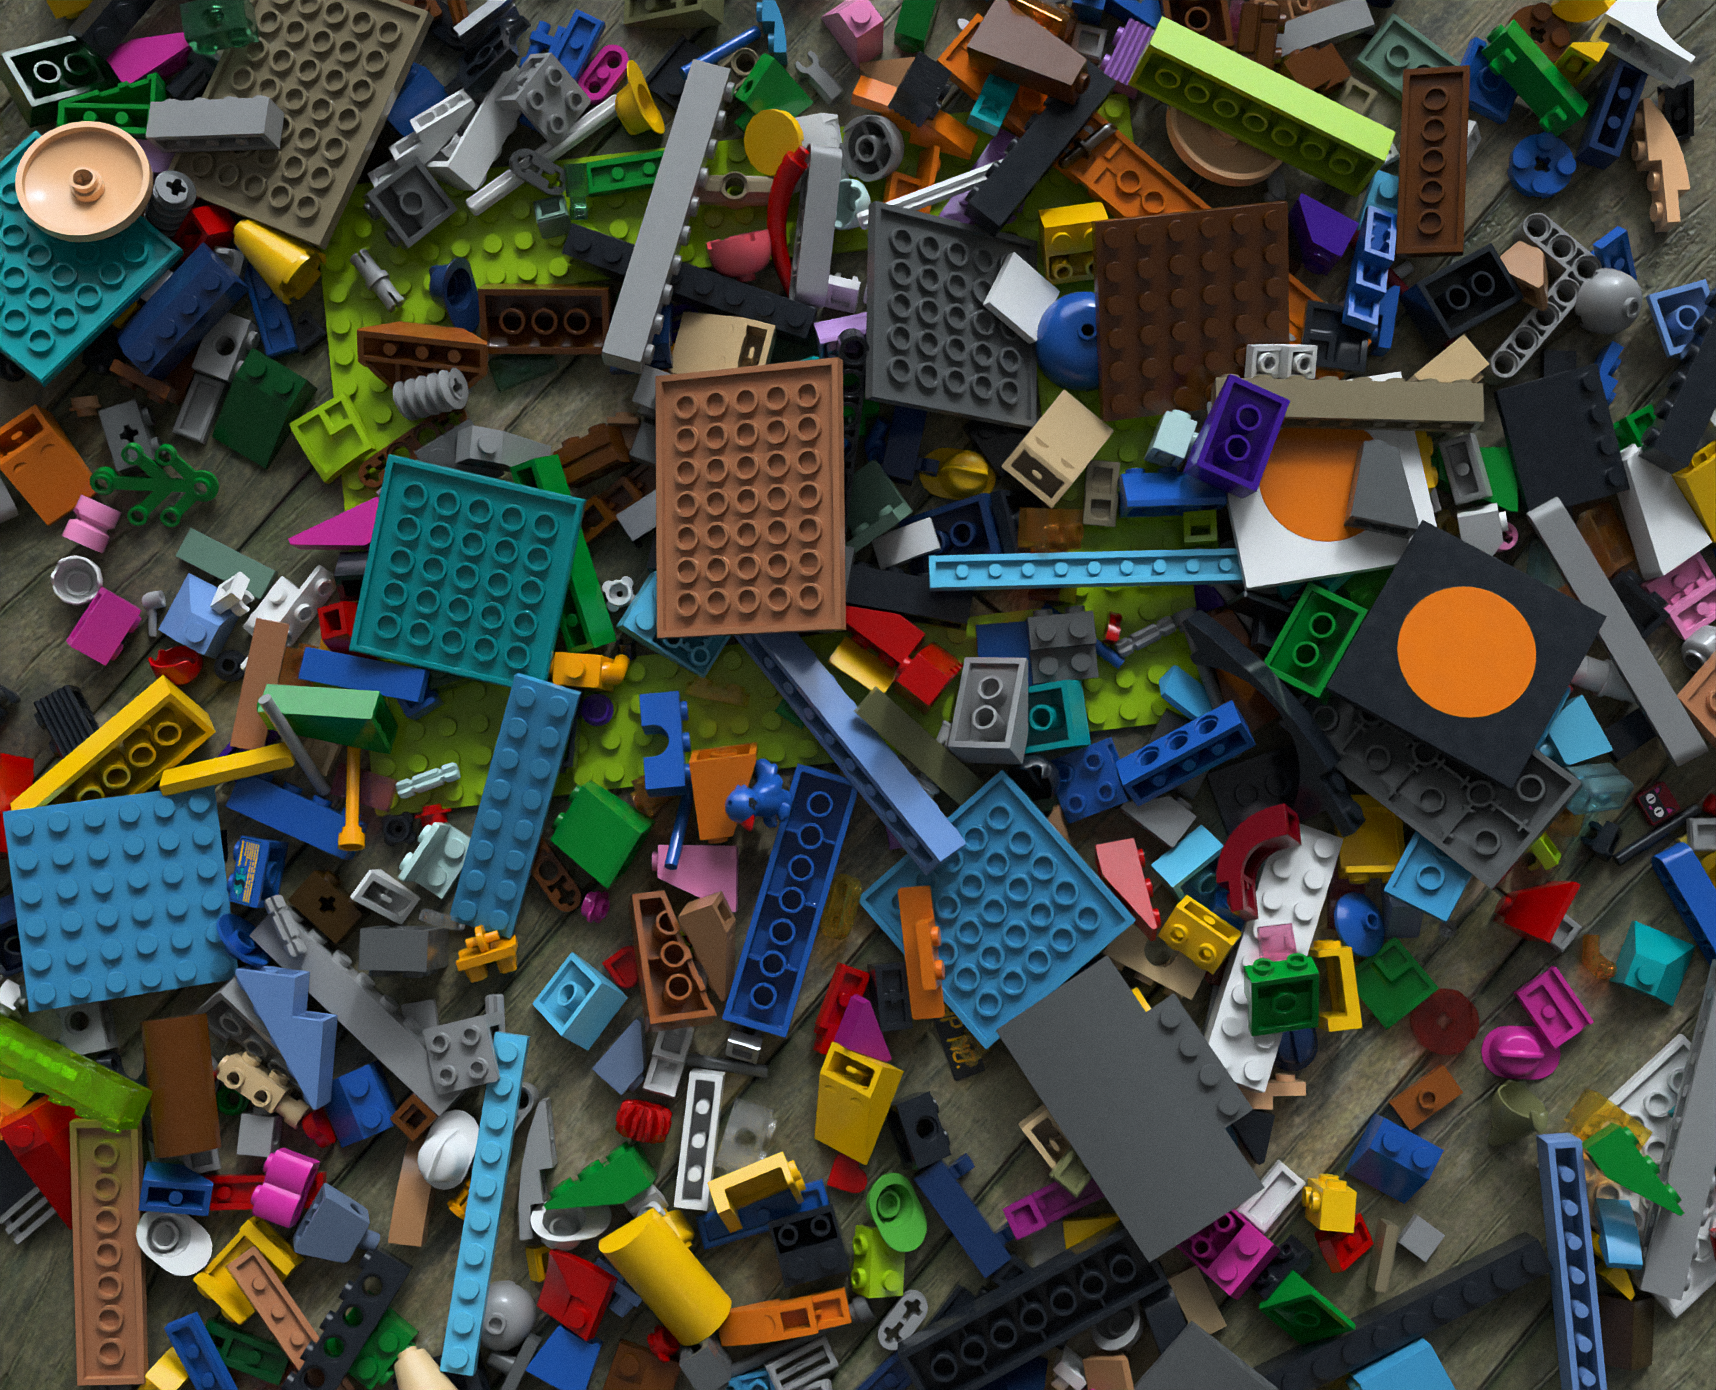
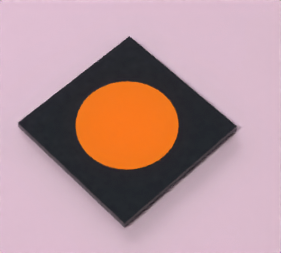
M1422 520L1325 690L1510 791L1607 616Z

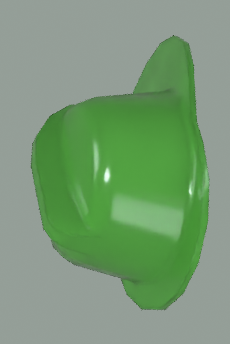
M892 1172L882 1175L870 1186L871 1189L865 1203L867 1214L875 1222L883 1240L889 1247L899 1252L915 1250L923 1242L927 1233V1220L924 1210L915 1194L913 1186L906 1177L900 1173Z

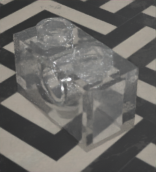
M736 1098L714 1166L734 1172L765 1159L767 1152L761 1149L765 1138L772 1139L777 1120L771 1118L774 1110ZM745 1130L753 1132L756 1136V1143L750 1147L743 1146L738 1139L739 1133Z

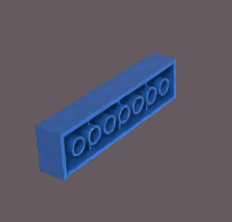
M797 763L789 790L791 795L790 816L784 822L780 821L722 1019L786 1038L859 792L848 778Z

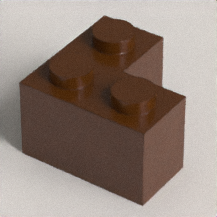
M1332 43L1322 49L1320 46L1314 48L1310 46L1302 52L1300 49L1292 51L1284 57L1282 67L1276 72L1325 97L1343 88L1352 75Z

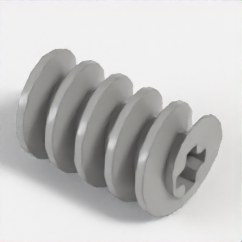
M451 368L450 372L441 370L438 374L429 373L427 377L418 376L416 380L410 378L405 383L398 381L393 386L395 405L404 418L408 420H418L419 418L438 415L442 412H451L453 409H462L466 406L469 395L467 381L457 368Z

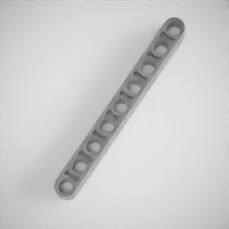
M1554 497L1527 512L1526 515L1531 526L1575 600L1607 616L1597 637L1672 763L1679 767L1708 752L1704 740L1560 499Z

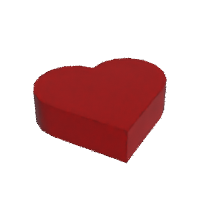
M633 945L623 947L602 962L619 987L628 989L634 987L639 982Z
M323 1107L303 1116L302 1126L306 1135L314 1139L319 1147L325 1148L335 1143V1133Z
M839 1152L834 1159L827 1185L850 1193H859L867 1185V1175L859 1167L858 1161Z

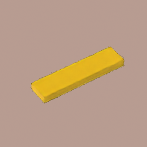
M285 742L166 769L163 771L159 788L163 796H169L293 767L295 757Z

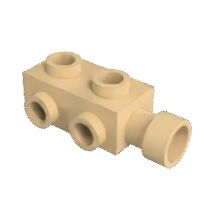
M241 1051L230 1056L226 1055L215 1069V1072L218 1073L216 1078L224 1082L226 1087L236 1090L251 1100L255 1106L263 1108L270 1114L277 1112L285 1118L284 1122L294 1129L301 1125L303 1116L310 1112L311 1107L301 1099L296 1101L290 1097L295 1087L288 1083V1076L276 1069L270 1071L261 1065L262 1060L257 1055L249 1051L244 1053Z

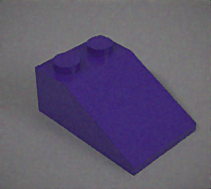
M1229 374L1194 442L1183 473L1241 499L1255 493L1290 400Z

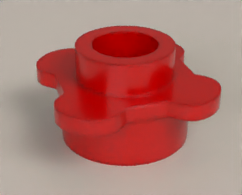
M441 804L422 807L423 813L414 816V818L421 819L422 828L428 824L432 826L434 822L448 823L447 813L452 812V809H442Z
M657 1325L654 1328L655 1332L647 1335V1341L652 1353L661 1362L667 1363L670 1360L669 1356L674 1355L679 1349L680 1343L665 1326Z

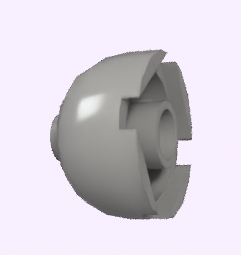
M862 115L853 118L845 126L842 133H846L843 143L839 144V148L842 149V164L850 175L858 177L863 181L871 182L889 177L892 172L898 169L904 157L905 144L903 135L895 123L882 116Z
M1601 268L1595 271L1598 274L1592 280L1586 279L1577 295L1575 311L1576 315L1581 316L1583 324H1579L1583 329L1597 334H1615L1630 327L1638 317L1642 306V290L1632 276L1617 269Z
M510 1280L495 1281L490 1284L480 1343L483 1347L493 1351H506L521 1344L528 1337L536 1321V1304L528 1290L523 1289Z

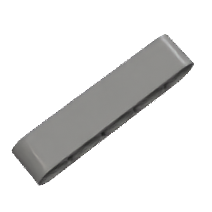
M809 143L806 149L810 154L805 160L808 168L802 174L789 299L808 306L823 308L828 292L843 155L841 148Z

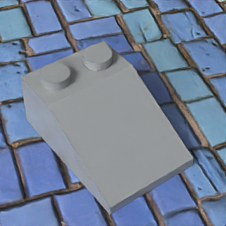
M965 657L948 748L961 763L1023 764L1028 737V659Z

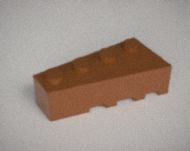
M665 890L632 894L628 909L646 1033L712 1024L717 1014L705 992L706 988L702 978L697 973L692 961L693 957L682 937L680 926Z

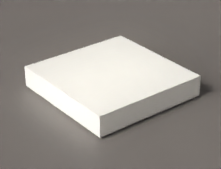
M1013 252L1007 255L983 306L1027 343L1031 344L1037 341L1038 325L1043 313L1056 301L1060 291Z

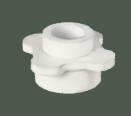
M624 576L621 580H608L604 582L602 590L606 593L608 599L606 607L610 611L616 612L620 607H629L635 598L632 590L634 582L630 577ZM618 591L623 592L621 597L617 596Z

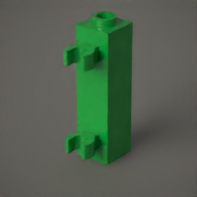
M1514 19L1505 27L1499 24L1485 37L1488 42L1481 53L1490 62L1488 67L1496 76L1501 74L1541 119L1539 125L1546 133L1551 131L1557 137L1583 117L1589 104Z

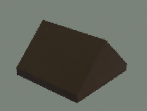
M1597 1292L1605 1365L1630 1371L1652 1365L1655 1297L1635 1295L1630 1301L1618 1293Z

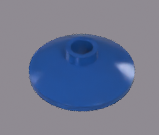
M1350 892L1340 897L1335 906L1334 923L1341 942L1344 946L1352 947V953L1356 956L1369 957L1376 954L1381 949L1385 936L1384 922L1379 909L1369 897L1359 892Z
M224 914L218 919L216 924L217 931L229 956L234 959H240L255 967L265 966L271 961L272 957L249 936L256 929L250 922L234 914Z

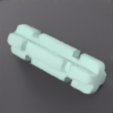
M451 762L443 765L442 769L435 768L412 777V780L407 778L396 783V789L400 798L406 799L414 796L415 792L422 793L444 785L445 781L450 783L460 779V770L456 763Z

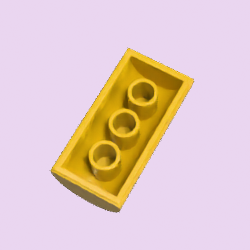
M654 1207L599 1240V1250L681 1345L691 1346L700 1343L712 1335L727 1318L732 1300Z

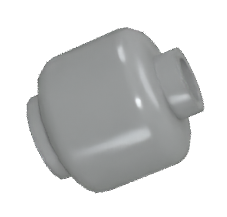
M1702 626L1683 642L1681 646L1682 659L1690 670L1697 672L1715 652L1716 627Z

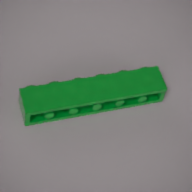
M558 454L533 458L509 467L514 483L571 496ZM580 528L560 622L568 653H579L617 641L582 528Z

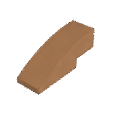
M410 1138L408 1140L395 1196L388 1243L422 1247L427 1242L431 1208L435 1204L437 1188L426 1182L418 1166V1153L426 1138L414 1142Z

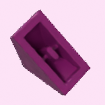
M858 994L853 995L849 1000L834 1041L847 1049L884 1062L892 1060L870 1001Z

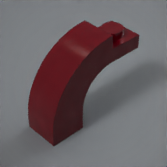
M1284 803L1265 808L1244 820L1230 835L1219 857L1216 883L1230 892L1227 894V903L1231 912L1246 922L1259 919L1255 883L1262 863L1279 850L1302 845L1298 814Z

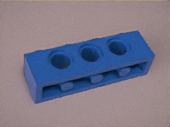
M1230 700L1116 761L1123 787L1139 807L1256 744L1246 720L1233 700Z

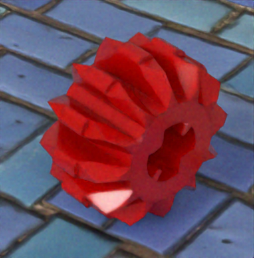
M635 1098L622 1101L617 1111L615 1130L623 1137L631 1138L632 1141L637 1140L642 1143L648 1142L651 1144L665 1142L671 1128L672 1112L664 1105H658L655 1102Z

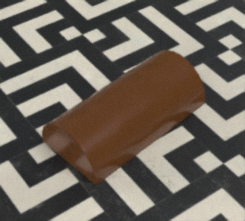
M207 1013L140 1022L155 1157L164 1158L188 1155L222 1147Z

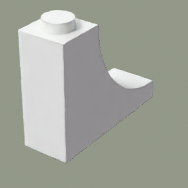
M1617 0L1605 13L1590 41L1609 43L1606 50L1674 89L1695 59V56L1680 47L1661 26L1656 11L1659 0Z

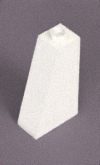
M1632 444L1620 451L1630 490L1619 492L1617 495L1642 576L1645 580L1666 575L1708 546L1712 541L1670 473L1639 457L1638 454L1641 447Z

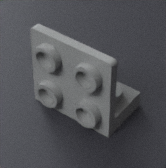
M553 53L530 54L494 100L502 110H521L551 146H557L591 102L587 94Z
M499 1011L423 1029L435 1090L438 1095L500 1080L490 1028L502 1024Z

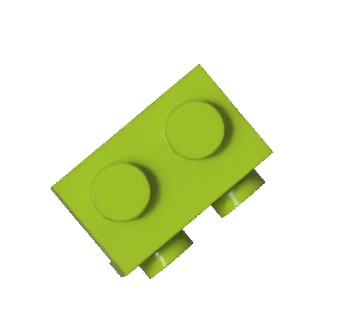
M856 1225L855 1236L852 1241L854 1263L851 1272V1284L853 1292L869 1299L903 1296L905 1252L895 1251L889 1247L883 1240L877 1227L871 1228L865 1225Z

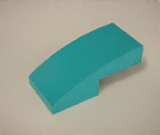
M989 73L966 124L996 137L1020 85Z

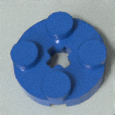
M1542 132L1530 135L1518 143L1510 153L1507 171L1509 181L1520 194L1527 197L1535 196L1545 199L1556 195L1569 183L1572 173L1576 169V161L1565 142L1556 137L1552 132ZM1536 159L1547 164V173L1543 170L1537 172L1534 169L1537 164Z

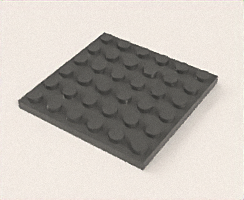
M879 201L869 204L866 341L869 345V351L868 349L866 351L865 400L1031 430L1036 424L1037 355L1035 342L1027 343L984 307L983 303L1007 255L1015 252L1037 271V241L999 232L993 238L979 226Z

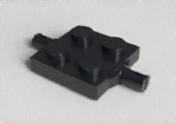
M523 15L512 25L504 18L500 19L458 59L459 72L457 77L444 87L445 92L451 96L464 88V91L473 99L481 92H487L500 74L511 70L515 66L519 58L516 41L522 33L531 27L529 21Z

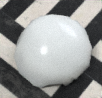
M74 555L58 561L56 568L51 574V584L53 585L54 593L63 602L80 606L90 603L101 586L103 587L104 581L101 569L91 559Z

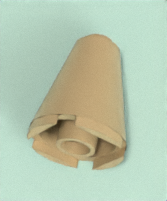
M412 1346L397 1355L399 1360L394 1364V1370L399 1390H458L447 1375L440 1371V1367L425 1348L417 1350L416 1346Z

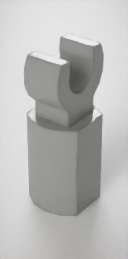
M809 51L807 53L808 59L812 62V65L806 68L797 61L795 69L801 77L809 78V84L829 107H833L843 99L845 91L825 68L819 66L818 56L814 52Z

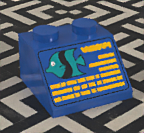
M241 836L240 841L236 842L233 850V859L236 861L234 874L232 873L229 876L227 882V891L230 893L229 901L249 907L264 908L265 900L274 895H279L289 842L254 836Z

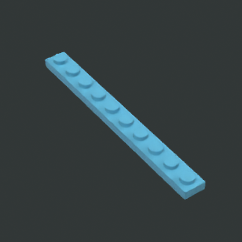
M1236 548L928 556L929 591L1243 583Z
M499 1031L495 1032L493 1046L500 1080L486 1084L440 1371L468 1376H473L476 1373L530 1036Z

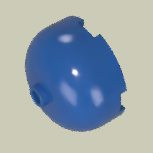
M1074 292L1057 299L1045 310L1038 325L1037 341L1035 342L1037 363L1043 374L1051 382L1063 389L1068 388L1086 392L1099 389L1094 292Z

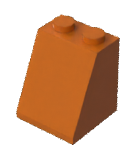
M757 742L692 751L689 767L700 840H708V843L716 844L726 842L728 837L734 835L737 823L727 816L725 802L737 785L742 786L744 784L747 787L749 786L757 760Z

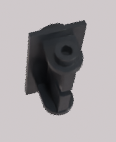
M1292 1234L1280 1244L1278 1254L1250 1285L1266 1301L1292 1270L1301 1275L1313 1262L1311 1258L1315 1254Z

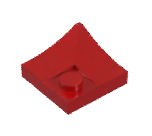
M557 1248L551 1249L545 1282L536 1306L584 1340L593 1339L618 1278L574 1254Z

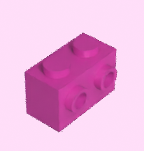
M101 586L66 642L72 648L106 666L109 660L114 661L121 653L124 646L121 642L128 632L130 634L133 633L141 621L139 616L141 610Z

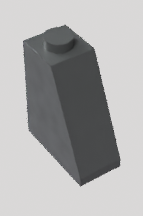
M1383 440L1364 441L1357 452L1344 526L1410 539L1418 530L1419 522L1398 447L1389 446Z

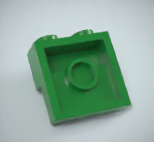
M1293 953L1287 957V960L1275 962L1267 958H1259L1254 961L1253 965L1244 966V994L1248 1001V1029L1252 1037L1319 1027V971L1311 956L1307 957L1301 953Z
M367 1290V1292H368L369 1294L375 1295V1294H374L373 1292H371L370 1290ZM353 1307L347 1314L346 1319L352 1325L361 1324L363 1313L359 1308ZM388 1307L348 1373L368 1390H372L376 1384L382 1388L394 1374L391 1366L398 1359L397 1355L409 1347L416 1346L412 1340L419 1331L392 1308ZM330 1338L327 1342V1349L334 1355H340L344 1351V1344L339 1338Z

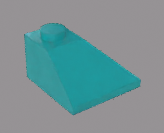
M1632 920L1609 981L1673 1007L1696 946Z

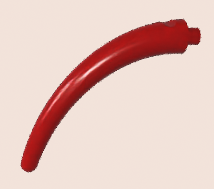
M799 146L795 152L787 151L784 155L782 163L778 166L774 175L767 205V229L769 230L771 240V256L778 278L788 298L792 266L787 246V215L794 189L800 177L808 168L805 160L810 152L803 146Z

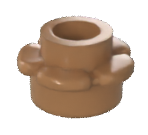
M97 395L70 398L72 408H69V411H76L77 417L97 415L96 408L102 407V405H99Z

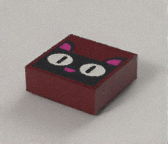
M1659 781L1632 797L1649 826H1653L1681 810L1664 781Z

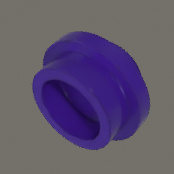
M592 694L583 701L581 714L588 724L603 726L612 719L614 706L612 701L605 695Z

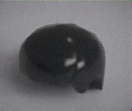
M1028 754L1024 756L1023 764H1014L1008 770V775L1022 791H1028L1032 794L1033 801L1044 798L1051 799L1060 790V774L1058 769L1049 759L1042 755Z

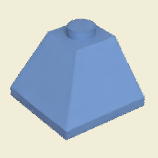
M188 573L158 630L196 652L216 659L239 616L235 615L230 608L222 614H218L212 609L210 605L218 587Z

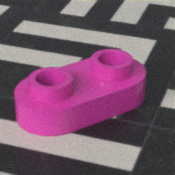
M618 45L603 47L581 75L578 85L590 98V104L598 105L609 98L626 76L629 58L627 52ZM613 61H617L620 63L619 66L614 69L610 68L609 64ZM593 86L601 87L597 93H591L590 89Z

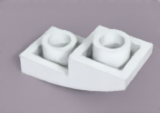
M1249 344L1246 347L1244 377L1253 378L1257 375H1270L1273 378L1286 379L1289 376L1300 375L1306 377V379H1315L1318 346L1301 344Z
M930 517L896 529L872 541L880 570H885L886 567H898L912 562V559L941 550Z

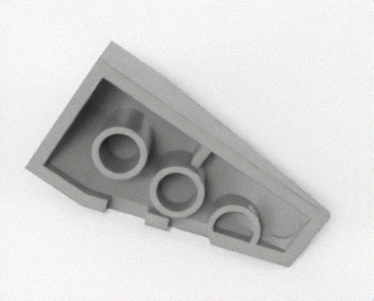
M235 974L194 1014L207 1013L208 1028L217 1037L226 1043L231 1038L245 1048L243 1053L249 1051L268 1063L270 1071L276 1069L284 1073L289 1078L288 1083L303 1093L297 1080L289 1074L282 1054L271 1043L270 1033L263 1021L255 1015L253 1004L247 993L239 987Z

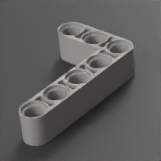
M1542 213L1531 214L1520 223L1513 233V239L1515 244L1520 240L1532 247H1538L1544 253L1547 272L1556 278L1548 288V308L1541 311L1532 306L1486 359L1489 365L1481 373L1484 376L1485 382L1490 385L1503 384L1519 371L1575 306L1577 295L1586 279L1592 280L1598 274L1595 271L1602 268L1601 262L1596 256ZM1527 227L1534 228L1537 231L1538 237L1530 235ZM1552 247H1556L1561 251L1562 258L1554 255ZM1577 267L1586 272L1587 278H1582L1578 274ZM1556 291L1564 293L1567 299L1566 302L1558 299ZM1536 314L1544 317L1546 326H1542L1537 322ZM1515 338H1520L1525 342L1526 350L1518 348ZM1495 361L1505 366V374H1501L1496 370Z

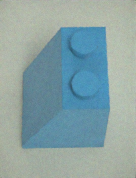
M1419 1337L1347 1373L1349 1378L1344 1380L1349 1390H1456L1433 1347L1423 1337Z

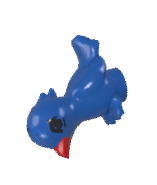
M763 758L757 760L754 767L756 781L754 786L750 789L744 784L742 786L737 785L735 790L726 798L725 812L732 821L740 823L749 832L753 829L756 816L763 817V822L768 828L777 826L776 815L781 822H784L790 816L791 795L789 791L782 789L783 780L777 774L778 766L775 763L771 764Z

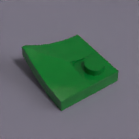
M1396 936L1384 944L1376 954L1369 956L1355 967L1358 995L1386 1030L1390 1029L1439 990V987Z

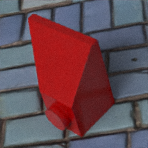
M1549 881L1509 892L1507 896H1503L1498 901L1494 910L1497 915L1493 922L1527 941L1550 944L1581 884L1575 881Z

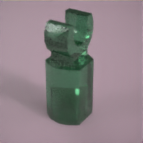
M586 163L563 164L566 197H570L571 220L588 219V208L585 196H589Z

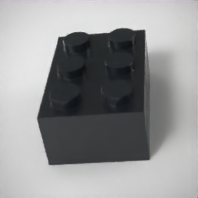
M1489 243L1417 282L1400 295L1399 299L1432 352L1505 312L1524 299V296L1492 243Z

